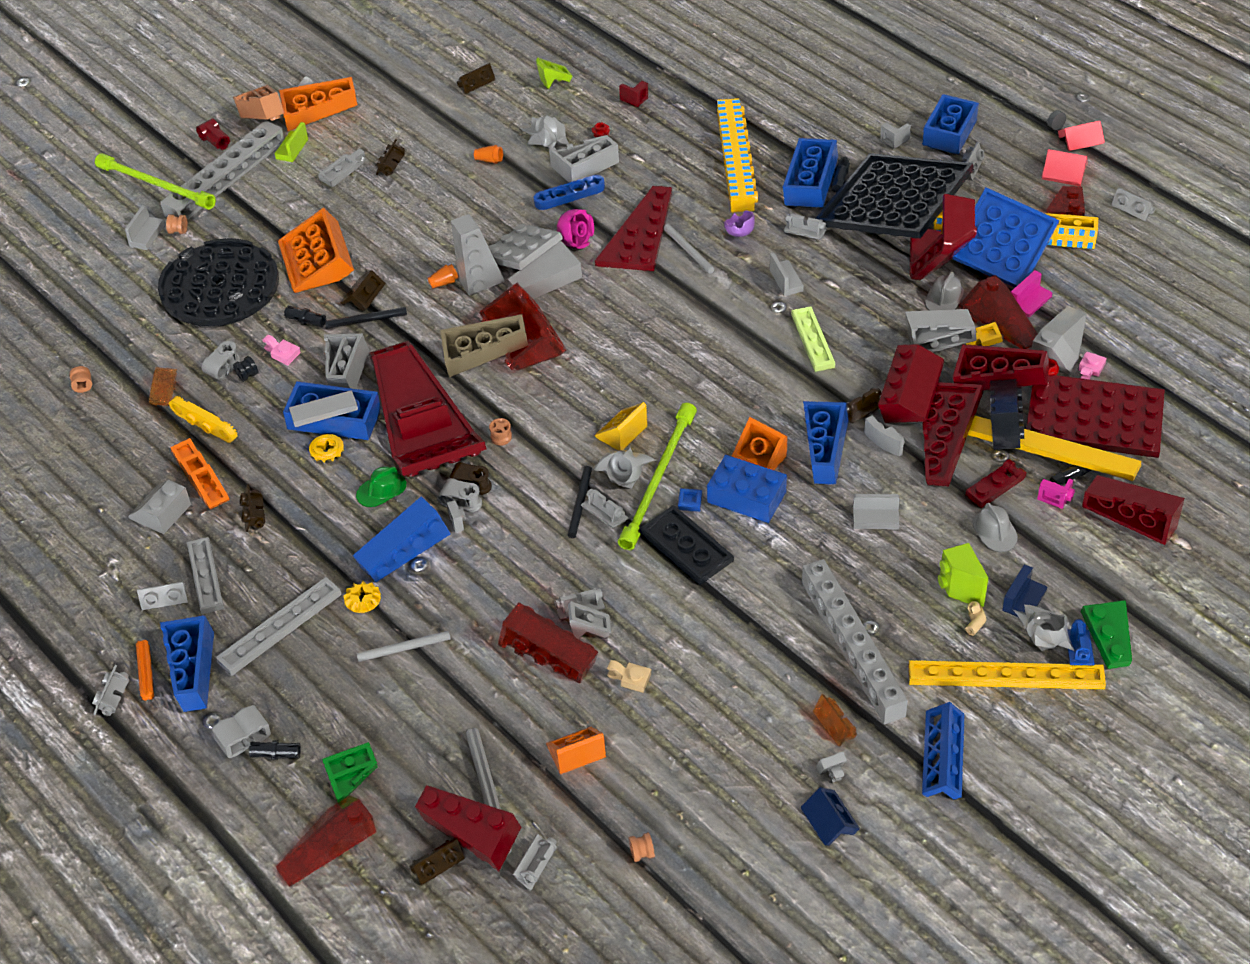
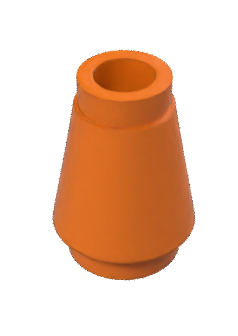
M497 145L475 149L474 159L497 164L503 160V149Z
M450 264L448 266L444 265L427 279L432 289L454 283L459 277L453 265Z

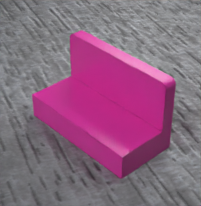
M1033 271L1011 291L1010 308L1030 317L1052 297L1053 293L1040 286L1042 276L1040 272Z

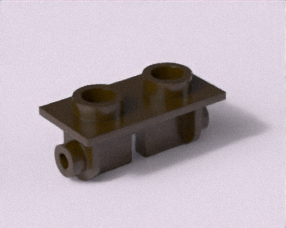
M488 63L460 76L459 81H457L458 87H462L465 94L496 80L491 64Z
M395 139L392 145H387L384 151L385 156L379 157L376 163L378 167L376 175L380 171L386 176L392 175L398 163L405 156V149L396 145L397 139Z
M873 387L870 391L863 394L862 397L859 396L850 402H846L848 421L851 424L879 409L878 403L882 394L881 390Z
M247 484L245 492L241 493L239 500L240 506H243L241 521L245 523L246 532H248L250 526L262 528L266 522L262 493L259 490L250 491L249 484Z
M457 839L446 840L444 844L432 850L433 853L430 855L427 853L418 860L412 861L413 864L409 867L412 873L417 875L421 886L465 859Z

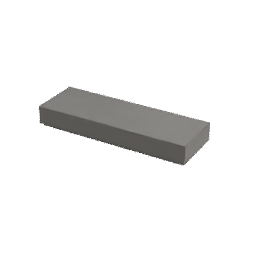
M351 390L289 407L294 426L299 427L356 411L358 407Z

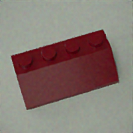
M918 344L897 345L878 403L885 423L927 421L944 365L943 358Z

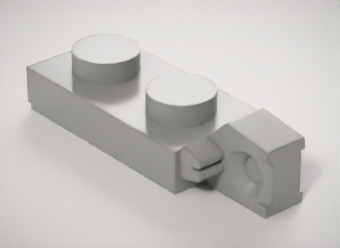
M358 149L351 155L344 154L318 174L319 180L334 187L366 161L365 151Z

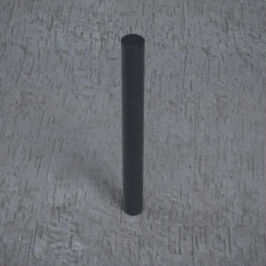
M406 307L326 320L325 323L328 329L407 315Z
M584 466L567 534L569 538H576L583 510L581 504L585 502L592 473V467Z

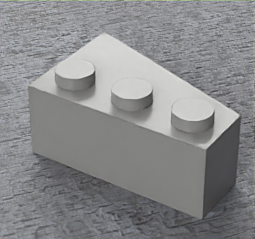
M324 334L326 347H324L326 354L325 370L329 386L356 389L370 352L363 334Z

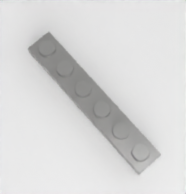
M323 578L215 657L217 663L233 676L341 596L340 589L328 578Z

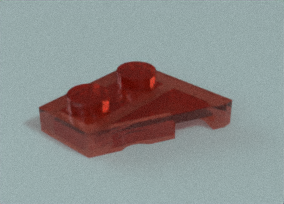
M1062 186L1046 209V213L1085 216L1083 187Z

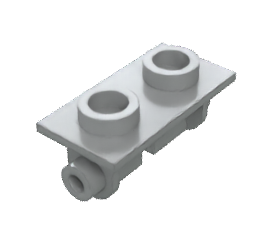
M979 142L975 144L974 148H968L962 158L963 162L973 163L974 170L969 175L970 181L973 180L984 160V151L981 149Z
M1118 187L1111 204L1143 221H1146L1148 215L1153 214L1155 211L1152 202Z
M791 213V215L787 214L786 222L788 223L784 232L822 240L827 230L826 223L821 219L808 217L806 222L805 216Z
M590 489L587 492L588 500L582 503L581 506L608 526L615 528L628 520L629 517L625 515L623 508L611 500L606 501V497L597 489Z
M183 581L137 589L142 610L188 602L186 596L187 587Z
M596 588L580 592V595L577 596L576 594L565 597L560 596L559 599L554 601L560 620L569 618L568 603L570 601L597 611L605 609L602 601V591Z
M117 665L114 666L111 673L106 672L101 684L105 687L102 692L97 691L92 703L96 705L94 715H96L98 709L102 710V713L106 716H111L112 713H115L121 697L113 693L123 695L129 683V675L126 672H115Z
M536 834L512 874L529 891L532 890L553 852L557 849V841L552 837L544 840L539 834Z

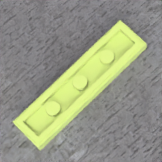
M812 307L792 310L791 316L814 371L835 368L834 358Z

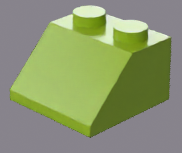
M966 543L943 550L942 560L939 562L941 570L940 575H938V582L940 587L944 588L951 598L968 604L976 601L980 606L984 607L988 576L971 545Z

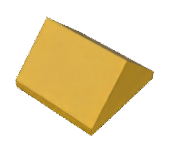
M643 402L622 409L595 434V437L616 450H623L647 427L646 404Z

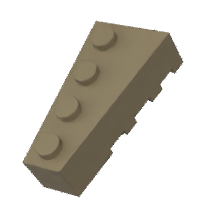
M522 314L440 330L444 361L449 377L528 346Z

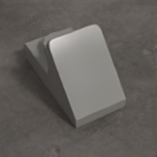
M572 601L568 603L569 623L575 641L586 632L603 638H607L611 634L609 614Z

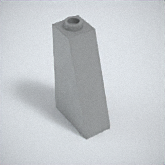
M559 241L525 268L508 278L509 288H507V293L518 305L526 303L582 278L581 263L564 243Z

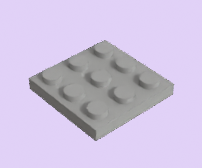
M520 224L512 232L502 236L501 240L497 243L490 245L489 249L497 265L522 270L563 238L561 233L557 231Z

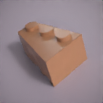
M269 85L233 97L241 118L270 119L272 121L280 118L281 114H284L277 92Z

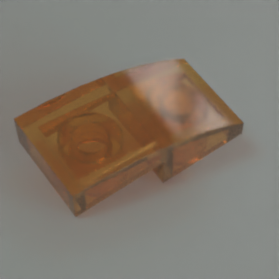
M155 368L149 404L169 406L173 390H175L177 369Z

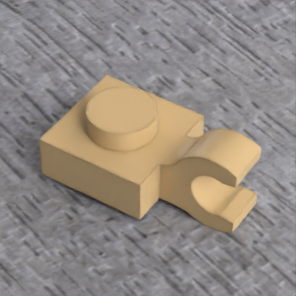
M610 660L607 667L609 670L607 676L612 679L621 680V687L644 693L651 676L650 668L633 663H628L627 668H625L621 663Z

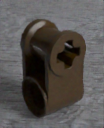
M458 462L454 465L449 478L479 485V495L487 494L492 489L491 481L488 479L489 471L486 467Z

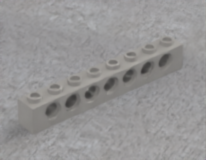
M265 120L180 187L198 193L204 191L214 195L216 198L279 148L284 140L282 128ZM174 192L160 202L164 217L166 218L169 214L175 215V217L185 215L188 220L203 208L195 205L193 199Z
M822 559L804 565L802 584L882 723L885 725L906 717L908 699L826 561Z

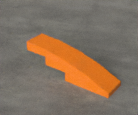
M190 438L170 447L185 475L210 510L230 500L210 464L206 463L201 452L196 449Z

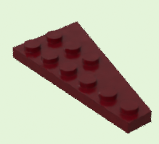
M652 186L596 258V267L644 271L655 270L664 231L663 227L665 226L672 197V187Z
M938 382L927 421L923 422L925 478L927 485L949 487L983 395V385Z

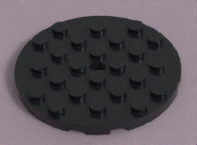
M215 239L205 241L203 246L197 248L191 246L178 254L179 257L175 261H170L159 277L158 292L164 308L176 319L197 326H224L248 318L261 310L272 299L278 288L279 272L276 262L265 248H259L254 246L252 242L242 239Z

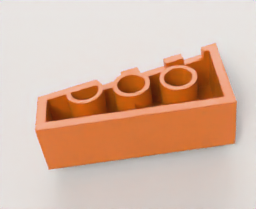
M352 77L279 90L287 131L296 129L301 122L307 125L357 106Z

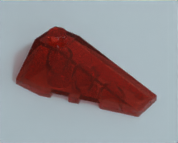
M996 275L978 282L959 304L960 309L969 310L972 320L976 323L980 321L987 325L996 322L1000 333L1004 335V339L1021 349L1032 347L1033 340L1038 335L1009 288Z
M352 796L346 797L327 809L276 866L277 871L289 887L376 833L372 815L360 799Z

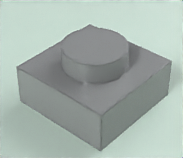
M455 500L448 502L449 518L455 533L464 531L463 521H466V516L463 508H458Z

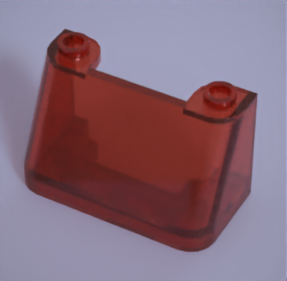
M518 282L479 312L483 319L481 322L522 314L528 346L505 354L507 359L504 361L511 370L515 368L519 371L561 356L567 351L541 308Z

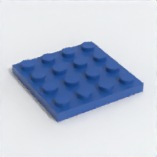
M985 187L975 206L976 236L951 259L1015 288L1034 271L1059 224V220Z

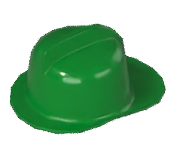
M379 467L373 471L370 480L359 487L356 498L362 506L376 507L403 493L407 482L404 477L398 474L395 467Z

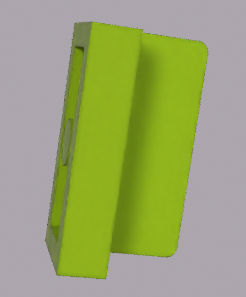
M301 122L295 131L290 130L275 152L277 160L293 162L308 141L304 122Z

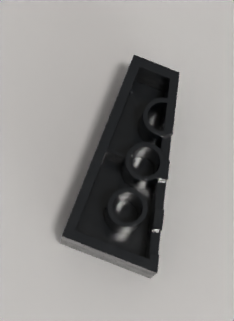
M1016 379L990 381L993 449L1021 448L1020 439H1025L1022 389L1017 387Z

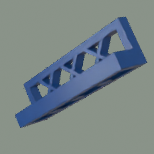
M951 702L926 711L922 794L925 797L944 792L953 800L962 797L965 714ZM941 714L940 720L934 725V717ZM939 733H941L940 739L935 744V746H933V740ZM939 753L940 759L937 761L934 767H932V761ZM938 774L939 783L931 786V782Z

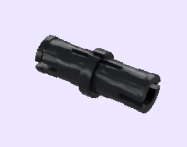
M288 305L284 311L285 318L300 321L301 324L306 325L307 323L321 328L325 325L326 315L311 312L310 309H299Z
M273 740L272 742L251 741L249 746L250 757H267L272 760H278V758L299 759L300 755L298 754H301L300 743H279L278 740Z

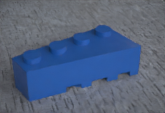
M803 401L814 484H836L848 426L847 405L845 402Z
M421 496L359 549L353 557L359 566L377 582L451 535L439 513Z
M205 615L160 622L175 698L184 712L207 708L214 631Z

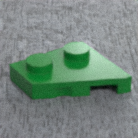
M369 742L322 759L338 804L342 803L378 767Z

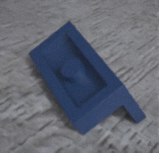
M1023 565L1004 597L1002 611L1018 617L1013 610L1025 612L1024 605L1036 607L1039 605L1047 591V586L1031 580L1032 567Z
M819 787L801 806L803 813L826 846H830L841 834L854 835L860 829L835 790Z

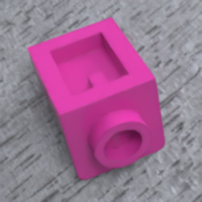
M1043 479L1039 486L1037 500L1063 509L1066 502H1071L1074 496L1075 489L1072 488L1074 480L1069 479L1064 487Z

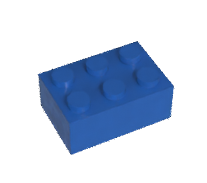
M942 94L924 126L922 145L959 155L977 122L979 103Z
M725 454L707 484V503L769 523L786 494L787 474Z

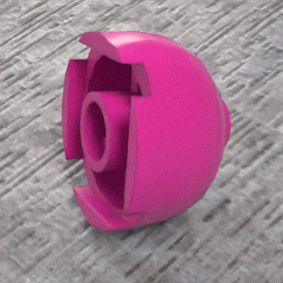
M585 209L568 210L558 219L557 232L561 233L563 238L561 241L564 245L570 248L584 249L590 244L587 241L590 236L593 237L594 222L592 216L587 214Z

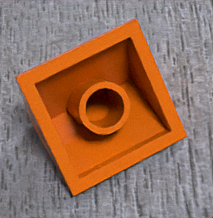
M749 417L732 457L775 470L787 457V435Z
M592 726L546 743L560 774L606 758L603 733Z

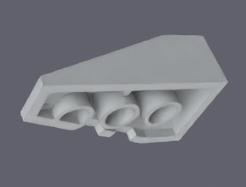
M1067 306L1041 329L1033 340L1032 350L1047 351L1048 359H1053L1057 362L1059 371L1069 374L1079 359L1087 313Z

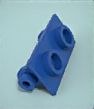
M1077 619L1073 622L1071 629H1067L1069 639L1075 650L1068 649L1070 665L1094 666L1090 632L1086 630L1085 622Z

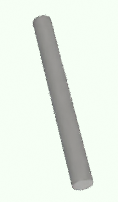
M666 224L663 227L709 274L714 272L715 268L670 224Z
M449 631L358 652L357 658L358 662L451 640Z

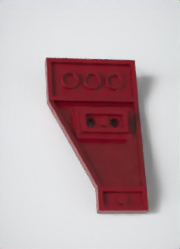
M409 341L369 352L370 360L375 368L392 458L395 467L403 476L412 477L419 474L421 470H434L439 468L440 464L446 462L455 463L460 461L462 457L468 455L469 457L481 454V451L486 450L485 441L472 429Z

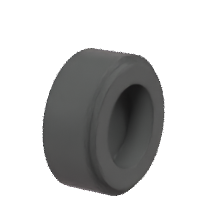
M1060 110L1052 112L1048 118V126L1053 130L1062 128L1066 122V114Z

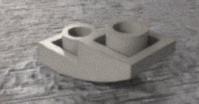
M873 415L865 418L864 434L872 442L896 456L903 455V445L905 442L900 433H897L892 426L885 429L883 424L878 422Z

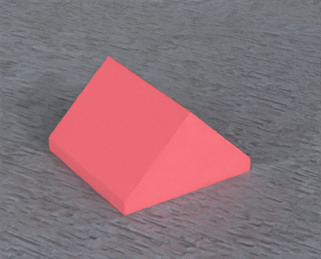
M1048 149L1042 179L1081 186L1088 158L1083 155Z

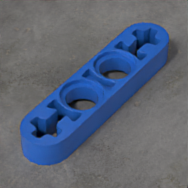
M592 175L540 191L534 195V205L539 210H546L598 194L605 189L604 178L600 175ZM581 188L583 190L575 191L574 189Z

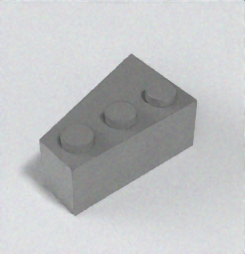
M607 135L584 140V144L573 146L571 143L567 144V148L556 150L554 147L549 149L551 167L568 182L595 175L619 163L618 144Z
M968 309L905 311L910 344H918L931 352H937L977 341L975 325Z

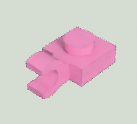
M267 335L262 340L264 343H267L264 349L271 352V357L285 365H289L301 353L300 347L285 340L278 343L271 335Z
M1086 351L1078 368V371H1081L1082 374L1081 378L1090 380L1092 375L1099 377L1107 358Z

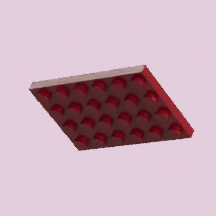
M1048 375L1045 384L1032 385L1026 429L1103 451L1159 458L1165 389Z

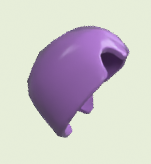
M747 210L743 212L742 216H737L734 213L730 219L724 222V227L732 236H746L754 229L755 215Z

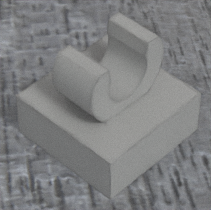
M844 752L821 759L816 765L819 775L828 772L832 783L842 780L841 777H844V773L841 767H843L847 759Z

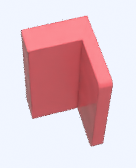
M1100 121L1064 128L1058 131L1059 138L1065 137L1068 151L1095 146L1105 142Z

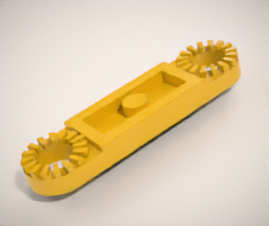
M175 396L169 402L170 408L176 415L185 419L189 424L202 428L207 434L211 433L228 443L237 438L238 433L236 429H232L234 427L230 423L221 421L219 417L189 401H184L180 396Z

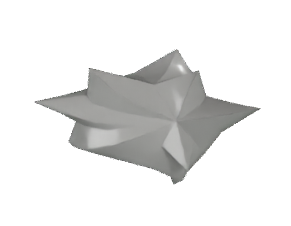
M547 114L544 117H532L531 128H520L531 135L529 145H543L544 147L554 148L556 145L567 147V144H569L565 137L564 124Z
M629 445L625 450L612 451L604 455L598 464L592 468L595 471L606 472L611 483L632 489L642 473V466L655 461V459L642 453H633Z
M1024 605L1025 612L1013 610L1024 624L1025 630L1028 632L1033 643L1041 651L1050 648L1054 649L1057 645L1075 651L1068 636L1067 624L1069 621H1067L1066 615H1058L1032 605Z

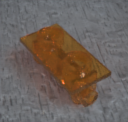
M821 694L813 712L837 745L841 746L845 738L851 740L857 736L856 727L852 725L848 718H842L844 713L834 699L826 698L824 694Z

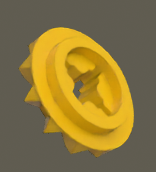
M333 434L318 436L309 446L311 457H314L316 461L322 460L324 463L329 459L334 461L335 457H341V452L344 451L342 439ZM328 445H329L330 449H328V451L324 452V450L326 449V447H328Z
M362 581L358 585L353 583L351 588H346V594L343 595L346 607L356 613H365L373 610L381 600L379 588L375 587L372 582L366 584ZM364 592L365 595L360 602L359 596Z

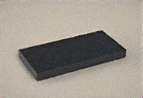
M672 505L640 527V533L699 585L734 562V556L675 505Z

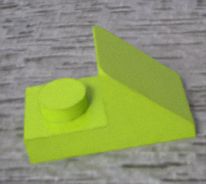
M540 58L536 59L540 79L547 89L551 87L555 79L570 82L572 79V74L565 66Z

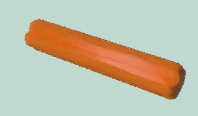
M147 640L137 641L136 654L140 696L144 701L152 700L154 698L150 645Z

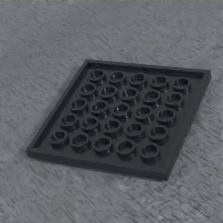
M869 153L815 219L823 220L827 228L921 239L942 212L943 195L956 194L973 172V163Z

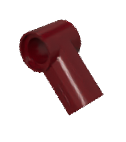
M212 118L196 126L197 134L202 141L208 140L217 149L224 150L228 148L230 137L220 129L215 119Z

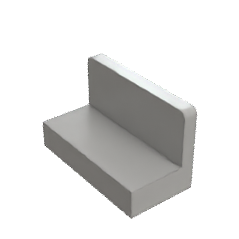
M144 205L140 207L129 222L125 232L130 247L148 250L165 224L163 219L149 217L147 207Z
M770 253V272L783 295L788 296L803 292L804 285L789 260L779 262L775 253Z
M854 494L853 529H899V495Z

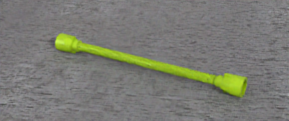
M100 153L95 158V165L98 168L106 171L117 170L193 199L195 205L205 209H212L216 203L215 196L204 191L198 193L119 164L114 161V157Z
M685 402L681 404L675 417L677 425L632 522L628 527L625 526L621 532L618 545L625 550H633L641 534L638 531L645 512L684 428L687 425H691L696 415L697 409L691 403Z

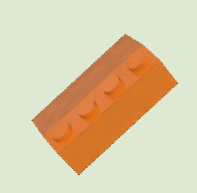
M325 208L319 210L278 240L292 290L295 293L338 282L354 271L338 220Z

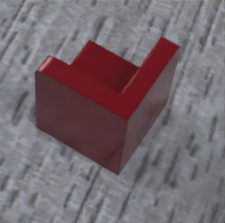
M641 81L634 88L621 84L619 86L620 100L639 107L648 99V83Z

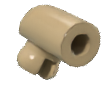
M976 601L970 602L967 606L971 622L965 627V630L971 636H974L986 622L984 610Z

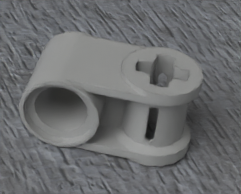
M232 341L222 342L213 353L205 358L202 363V371L218 380H224L234 369L233 364L241 362L240 356L236 353V344Z
M452 478L445 481L437 497L438 502L444 507H447L448 502L455 500L458 508H463V510L468 512L478 511L483 504L482 499L478 496L480 491L476 484Z

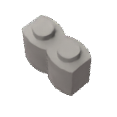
M255 705L240 709L233 717L220 720L212 728L215 741L228 758L243 753L249 748L251 741L261 742L271 735L269 724Z

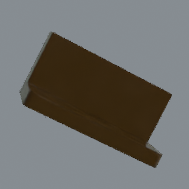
M370 270L356 281L340 303L345 305L351 301L363 312L369 307L386 283L373 270Z

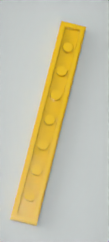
M974 416L968 435L993 442L991 420ZM1024 429L1025 439H1020L1021 448H1015L1130 481H1134L1141 468L1140 460Z
M909 660L908 663L909 685L1105 689L1106 686L1104 665Z

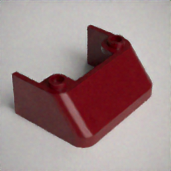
M949 194L943 195V233L928 229L921 239L910 237L911 279L921 281L944 266L975 238L977 233V227L975 226V199Z

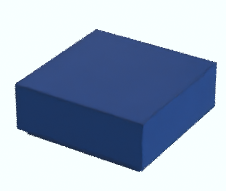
M680 488L678 509L700 512L702 490Z

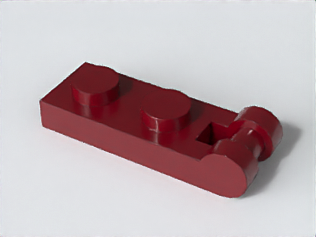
M1007 459L1001 467L966 490L965 496L980 508H983L986 503L992 502L1024 480L1027 472L1022 468H1017L1015 466L1016 463L1011 459Z

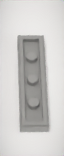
M209 537L187 542L201 614L224 609Z

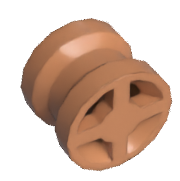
M169 214L167 216L166 229L168 234H174L175 232L179 234L186 233L187 218L185 215L175 217V215Z
M84 366L73 368L69 373L71 388L79 393L90 390L92 387L90 370Z
M498 418L490 423L489 430L492 443L499 446L508 444L512 439L510 422L506 419Z
M649 832L644 833L642 837L636 838L631 836L628 838L634 862H638L644 857L649 859L655 858Z

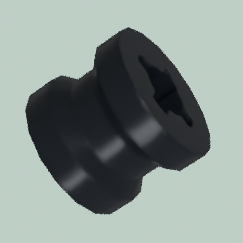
M250 356L245 357L242 362L233 364L237 376L243 382L248 380L249 376H255L259 373L255 362Z

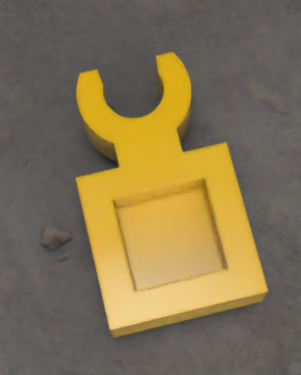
M996 322L975 328L977 341L966 343V345L981 344V346H991L1003 342Z

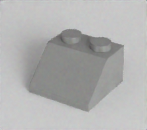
M171 480L157 485L129 514V519L165 534L191 505L186 487Z

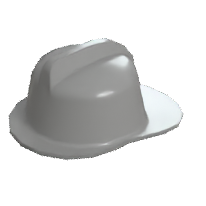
M950 272L949 275H941L935 279L925 300L926 307L929 310H954L958 306L964 295V289L959 279L954 276V272Z
M986 503L985 508L973 519L974 529L987 548L996 552H1007L1013 549L1017 544L1018 536L1006 510L1002 507Z

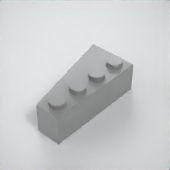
M470 214L451 220L459 282L468 295L505 282L480 228Z

